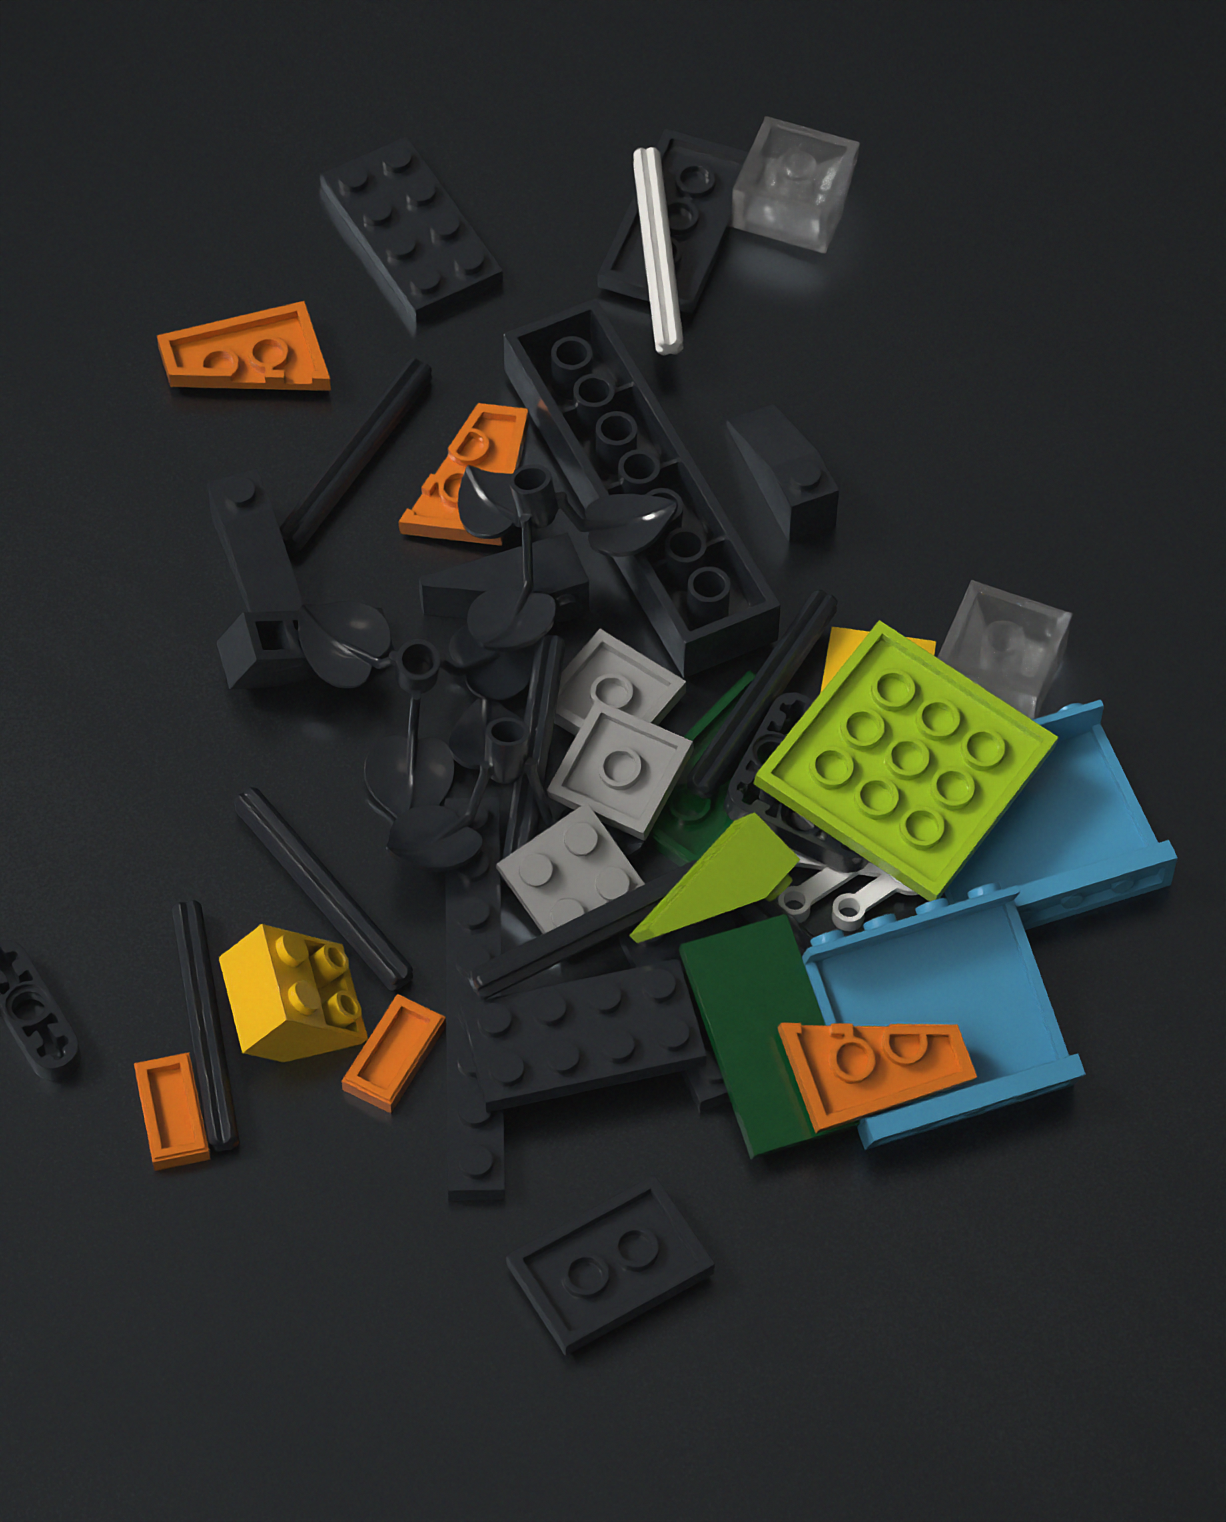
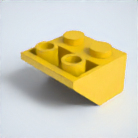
M261 924L219 957L242 1053L280 1062H288L361 1045L368 1040L361 1006L357 999L349 969V961L343 944Z

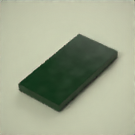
M751 670L684 736V738L693 741L694 751L645 841L679 867L692 860H699L734 822L725 812V797L730 781L757 731L712 797L703 799L699 795L690 792L687 788V776L755 678L756 674ZM791 714L788 719H785L781 734L787 736L795 723L800 720V717ZM764 750L758 753V759L764 765L774 751ZM749 793L742 801L752 805L755 800H758V796Z
M787 914L681 944L679 952L751 1160L857 1128L860 1124L859 1120L817 1134L815 1133L777 1029L780 1023L826 1026Z

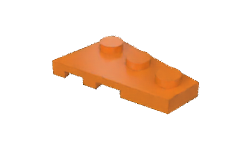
M304 301L157 335L159 351L171 387L331 391L330 377Z
M478 403L448 447V456L436 474H430L421 487L422 494L413 508H407L398 521L400 534L502 546L504 536L496 539H484L473 536L465 530L458 511V493L463 474L468 465L489 472L512 474L519 468L529 425L528 409Z
M780 1023L777 1027L816 1134L971 1083L977 1078L958 1024L853 1026V1023H832L830 1026L801 1025V1023Z

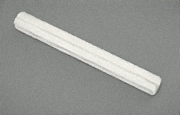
M654 147L648 149L639 148L633 154V164L656 351L661 355L669 353L676 355L683 349V333L660 152Z

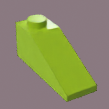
M755 812L739 818L724 831L629 936L636 943L764 898L771 902L792 882V878L788 873L800 861V858Z

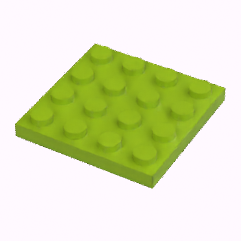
M879 620L756 773L754 784L930 902L939 899L1054 750L1059 737Z

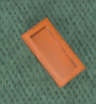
M397 994L342 1079V1090L391 1114L446 1028V1017Z
M189 1052L134 1063L154 1171L210 1160Z

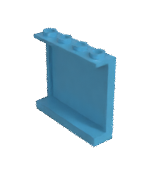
M1101 699L1084 705L1072 703L1061 708L1057 713L1032 719L1059 737L1056 747L944 893L950 905L968 900L967 893L985 884L999 882L1001 889L1018 884L1021 892L1014 901L1024 930L1171 885L1178 857L1169 840L1157 842L1101 726L1104 709Z
M999 882L985 884L967 893L969 899L949 905L947 898L936 899L915 908L917 915L897 921L895 914H887L864 923L865 931L844 937L842 930H834L810 940L812 947L807 948L802 956V960L826 1026H830L832 1023H853V1026L958 1024L977 1078L971 1083L859 1119L860 1124L857 1126V1130L864 1150L1072 1086L1086 1075L1079 1054L1069 1056L1014 901L1021 892L1018 884L1001 889Z

